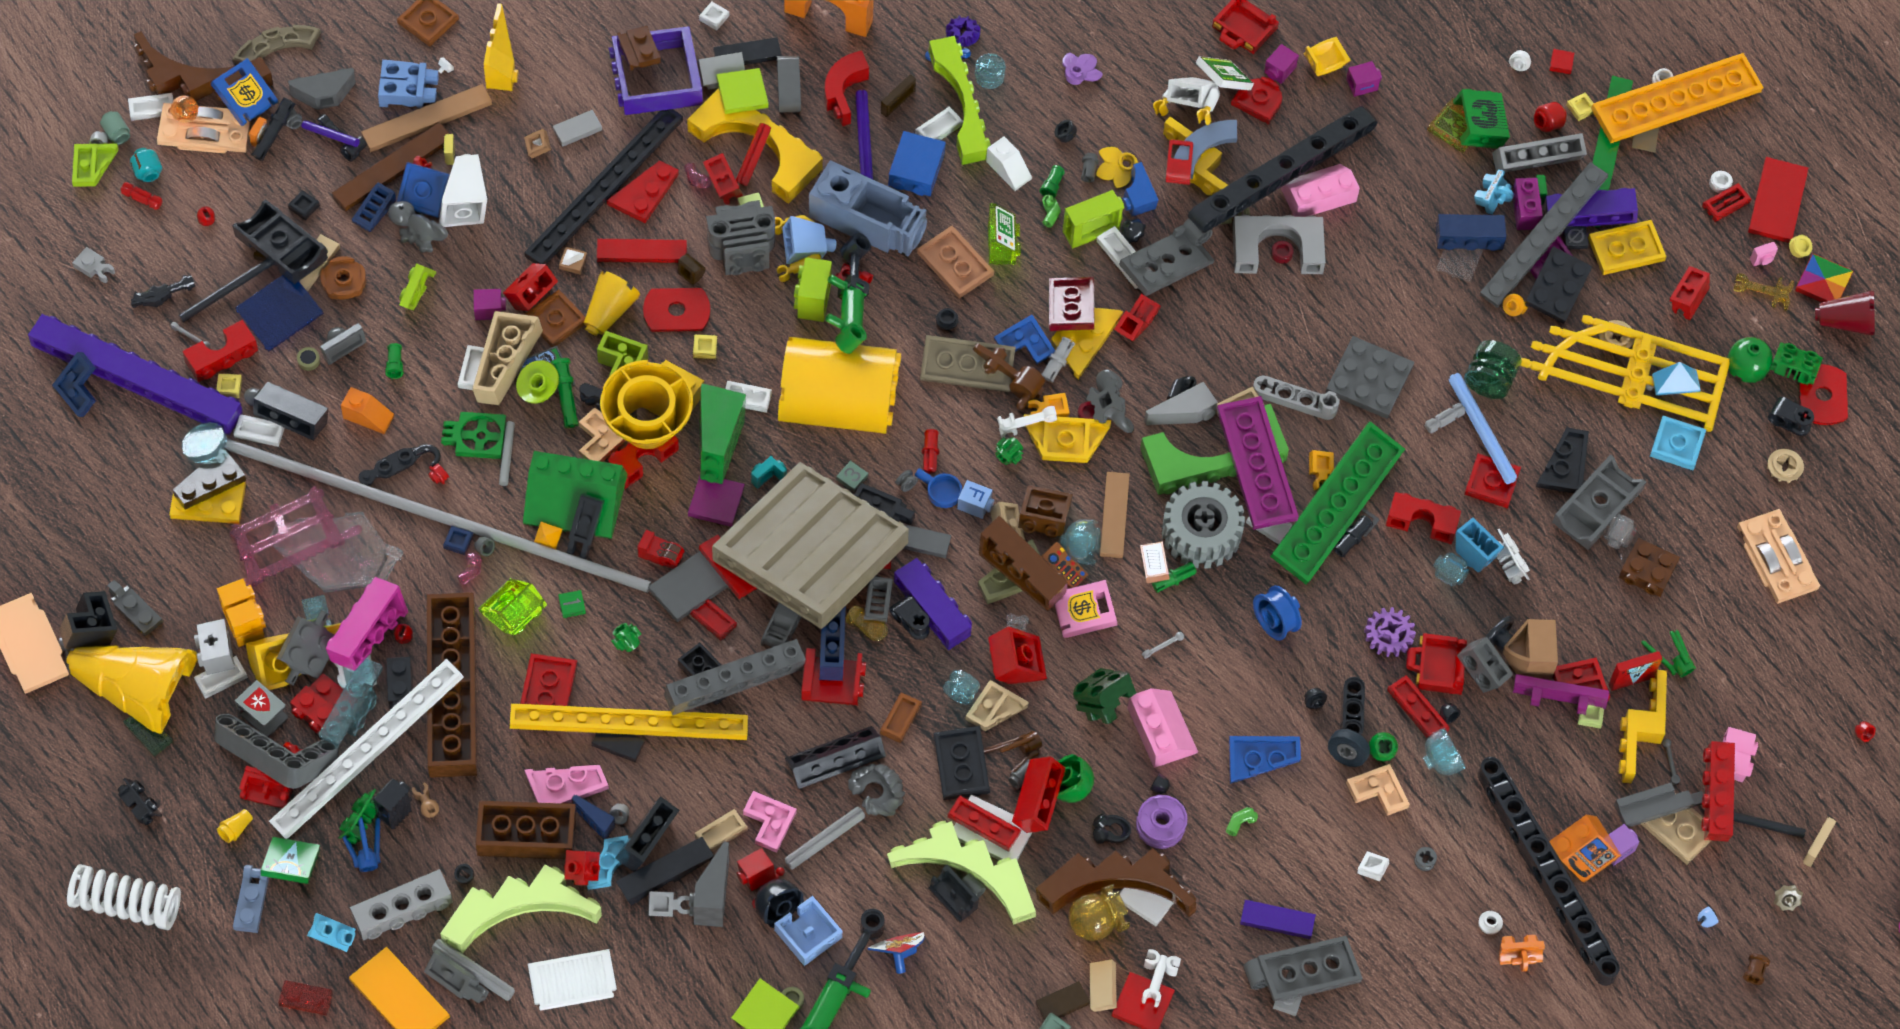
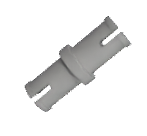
M1062 337L1054 354L1051 353L1050 361L1041 374L1045 380L1054 383L1061 367L1066 365V359L1073 346H1075V343L1071 342L1072 340Z

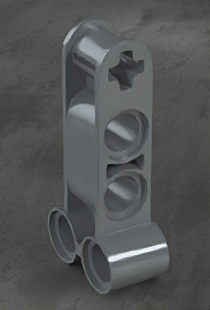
M779 603L763 634L761 646L775 647L789 642L802 616Z

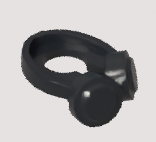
M1100 814L1094 819L1092 824L1095 827L1093 838L1098 844L1106 841L1121 843L1127 840L1131 834L1129 822L1118 815L1106 816ZM1112 824H1118L1122 828V834L1116 836L1111 831H1107L1104 826L1110 827Z

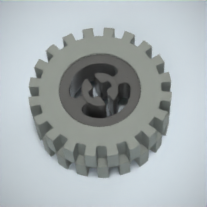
M1202 481L1201 486L1197 487L1196 482L1190 483L1188 490L1185 486H1182L1178 490V495L1174 492L1170 497V502L1166 504L1162 524V539H1165L1164 545L1167 550L1172 548L1171 555L1174 558L1179 555L1181 556L1180 562L1183 564L1191 561L1198 568L1199 563H1204V569L1211 568L1212 562L1219 566L1222 565L1224 558L1227 561L1231 559L1233 552L1236 553L1239 548L1245 523L1244 509L1242 505L1238 506L1239 499L1236 495L1230 498L1231 491L1229 489L1219 490L1220 484L1214 483L1213 487H1208V481ZM1195 513L1194 527L1192 528L1188 523V518ZM1215 516L1220 526L1213 531Z

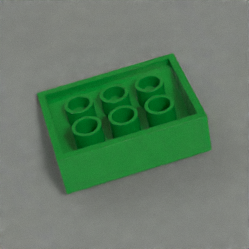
M534 451L528 472L523 524L539 527L540 522H544L561 528L563 531L570 532L581 494H586L605 501L595 536L612 539L628 474L624 467L618 464Z

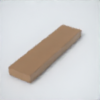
M1107 472L1100 546V556L1123 558L1130 475L1128 473Z

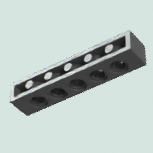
M795 639L667 684L664 697L672 715H676L716 699L718 700L803 670L806 659L798 640Z

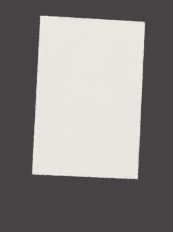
M973 795L970 796L969 801L1019 828L1012 822L1013 814ZM956 822L954 825L959 842L965 844L974 839H978V841L984 840L989 855L997 860L1010 858L1011 860L1016 858L1018 860L1032 832L1026 833L1020 829V836L1008 852Z

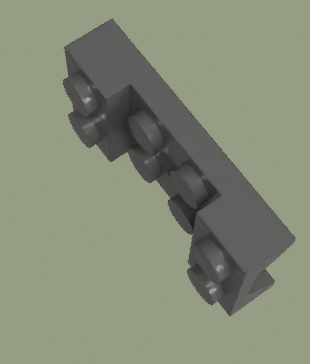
M1610 454L1555 514L1552 523L1589 550L1602 536L1603 531L1643 491L1646 481L1644 479H1632L1619 469L1615 458ZM1601 496L1606 500V503L1598 504L1594 497Z

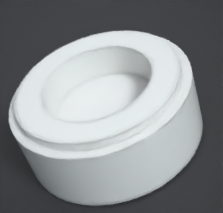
M1716 171L1712 174L1709 185L1713 191L1721 193L1732 186L1733 179L1725 171Z

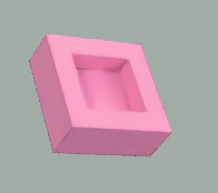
M1771 242L1754 248L1750 257L1752 265H1767L1771 263L1778 250L1776 244Z

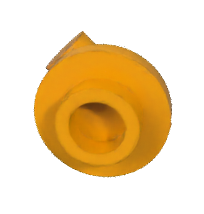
M1509 294L1503 301V309L1510 316L1524 314L1528 309L1523 298L1518 294Z

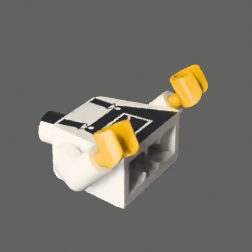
M1194 77L1169 79L1168 89L1163 94V99L1155 101L1153 108L1156 115L1160 112L1161 116L1168 114L1169 111L1166 104L1171 102L1203 108L1197 111L1198 123L1200 124L1205 119L1206 125H1209L1211 123L1210 112L1213 111L1220 97L1218 85L1210 80Z

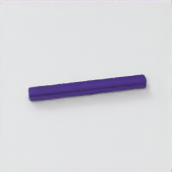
M866 90L856 91L860 172L862 175L873 179L868 94Z

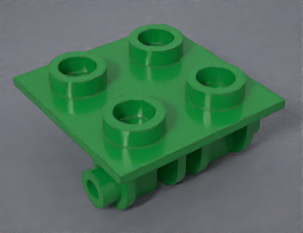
M1780 342L1770 370H1773L1775 374L1785 377L1787 369L1790 368L1787 378H1789L1792 369L1796 370L1793 378L1794 381L1798 372H1801L1798 382L1813 385L1823 357L1813 351L1798 349L1793 344Z
M373 789L368 794L364 793L361 798L358 797L351 807V810L354 812L349 818L346 817L339 828L342 831L338 837L339 839L346 835L348 837L347 840L351 844L355 845L361 841L358 820L360 817L363 818L364 827L367 830L368 826L366 824H371V820L376 815L374 801L371 800L376 789Z

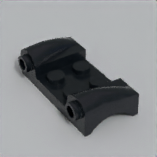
M266 199L251 218L232 225L236 238L249 248L253 246L278 267L279 273L293 284L305 278L328 259V250L322 243L318 242Z

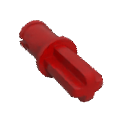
M927 429L924 432L925 439L924 447L922 448V454L924 455L923 471L928 474L936 472L937 455L940 453L938 449L939 432L935 429Z

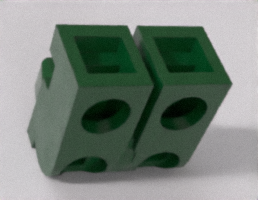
M1104 668L1098 669L1078 683L1073 691L1074 699L1078 702L1075 704L1077 711L1085 712L1089 721L1101 718L1105 724H1110L1118 718L1115 710L1120 705L1118 698L1121 696L1130 698L1136 694L1129 673Z

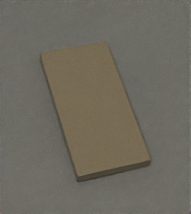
M926 335L920 380L1010 392L1011 378L999 370L995 374H986L983 367L986 361L974 352L973 348L977 343L991 352L995 348L1003 347L1007 354L1004 361L1013 367L1016 347Z

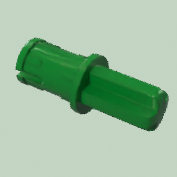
M1190 562L1175 570L1169 569L1170 579L1152 582V586L1156 593L1173 585L1178 586L1180 581L1196 574V567Z

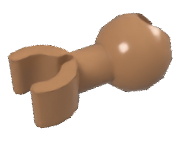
M424 782V794L417 792L414 787L412 788L413 797L422 803L421 813L425 817L431 818L438 814L439 805L435 800L429 798L428 785Z

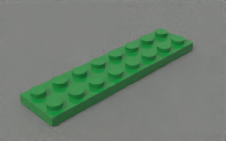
M1369 421L1270 557L1304 584L1309 583L1405 451V448Z

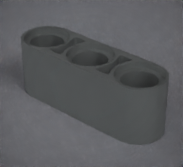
M777 56L779 113L801 112L799 56Z

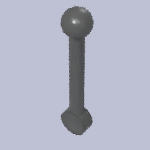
M1664 739L1662 744L1666 748L1672 774L1670 782L1673 785H1678L1680 777L1676 775L1670 748L1672 742L1670 739Z

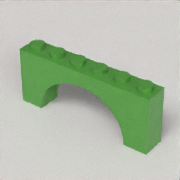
M1271 404L1264 405L1283 463L1287 460L1289 449ZM1164 432L1143 437L1141 440L1140 449L1158 495L1163 493L1172 494L1182 486L1189 489V484L1196 482V485L1201 484L1202 481L1213 483L1223 477L1237 476L1230 452L1215 457L1192 456L1175 448L1167 440Z

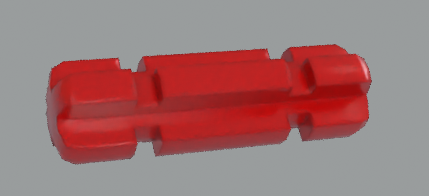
M125 182L120 190L123 195L127 197L132 196L131 199L144 205H150L149 207L158 210L163 203L161 197L151 196L152 193L137 186L133 187L134 185Z

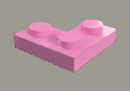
M753 791L743 810V815L763 823L755 839V844L777 853L796 815L797 809Z

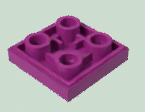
M699 476L688 516L732 527L745 484L724 479L723 484L710 483L700 479Z

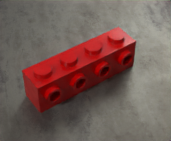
M1711 741L1703 751V762H1706V771L1703 772L1702 783L1705 785L1702 808H1705V817L1702 818L1701 830L1704 831V840L1728 842L1733 836L1735 743Z

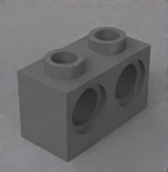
M1487 637L1471 642L1457 655L1483 693L1499 688L1513 675Z

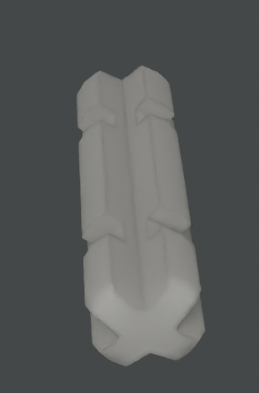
M1457 403L1452 406V409L1448 408L1435 416V419L1431 418L1426 421V430L1429 433H1434L1438 428L1456 420L1455 417L1459 418L1465 414V407L1461 403Z

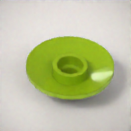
M544 360L529 363L521 370L517 378L516 388L519 396L524 401L532 404L546 401L557 389L559 383L558 371L551 363Z

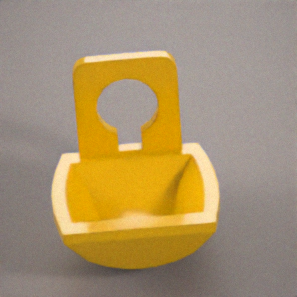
M1337 37L1322 41L1311 48L1309 46L1305 47L1304 56L1317 77L1336 71L1351 61Z

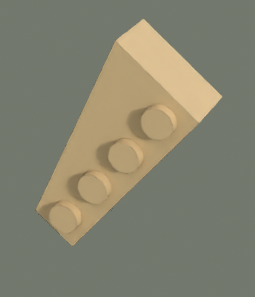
M494 312L472 388L478 403L500 405L543 332L539 317Z

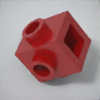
M566 850L564 879L574 880V885H588L589 881H598L600 852Z

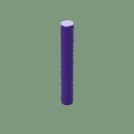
M307 120L302 122L303 129L354 147L359 145L360 140L358 138Z

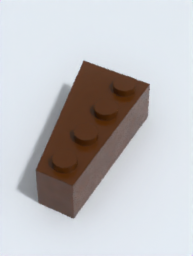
M1000 515L981 533L979 555L1047 611L1066 594L1068 582L1065 577L1056 572Z

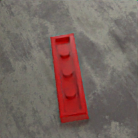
M597 239V262L678 263L679 259L687 254V240Z

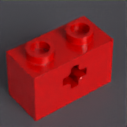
M532 263L503 294L515 310L529 311L558 280L546 264Z

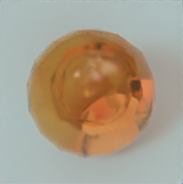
M182 95L173 100L170 112L177 122L189 123L196 119L199 107L192 97Z

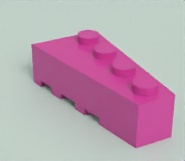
M375 577L366 586L359 601L353 605L348 617L341 622L339 630L327 643L326 651L331 662L355 671L372 653V646L375 643L380 644L384 640V633L388 629L393 630L397 626L396 620L400 616L405 617L409 613L398 585Z

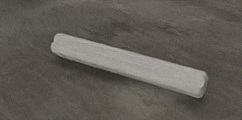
M855 807L785 858L786 865L790 869L799 866L865 818L863 810L860 807Z
M438 939L433 944V952L436 950L441 951L474 975L480 981L479 983L506 1001H509L514 995L515 990L513 987L443 940Z

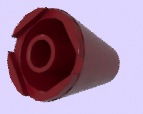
M1867 291L1820 303V308H1815V321H1820V326L1875 335L1874 291Z

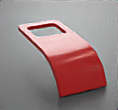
M1169 141L1165 182L1190 185L1193 142ZM1172 145L1189 146V159H1172Z

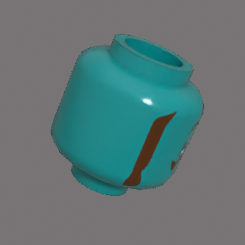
M140 148L130 158V165L137 179L151 182L159 177L162 171V164L154 150Z

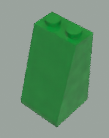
M702 383L699 412L700 479L710 483L723 484L744 425L746 394Z

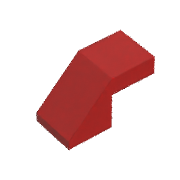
M1141 293L1131 311L1124 312L1114 330L1134 341L1151 324L1161 305Z

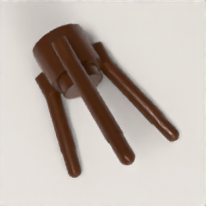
M1031 731L1017 738L984 748V753L1000 749V752L1003 753L1018 746L1022 753H1028L1010 772L1011 774L1016 772L1028 759L1030 760L1039 755L1037 750L1043 745L1039 735L1035 731Z

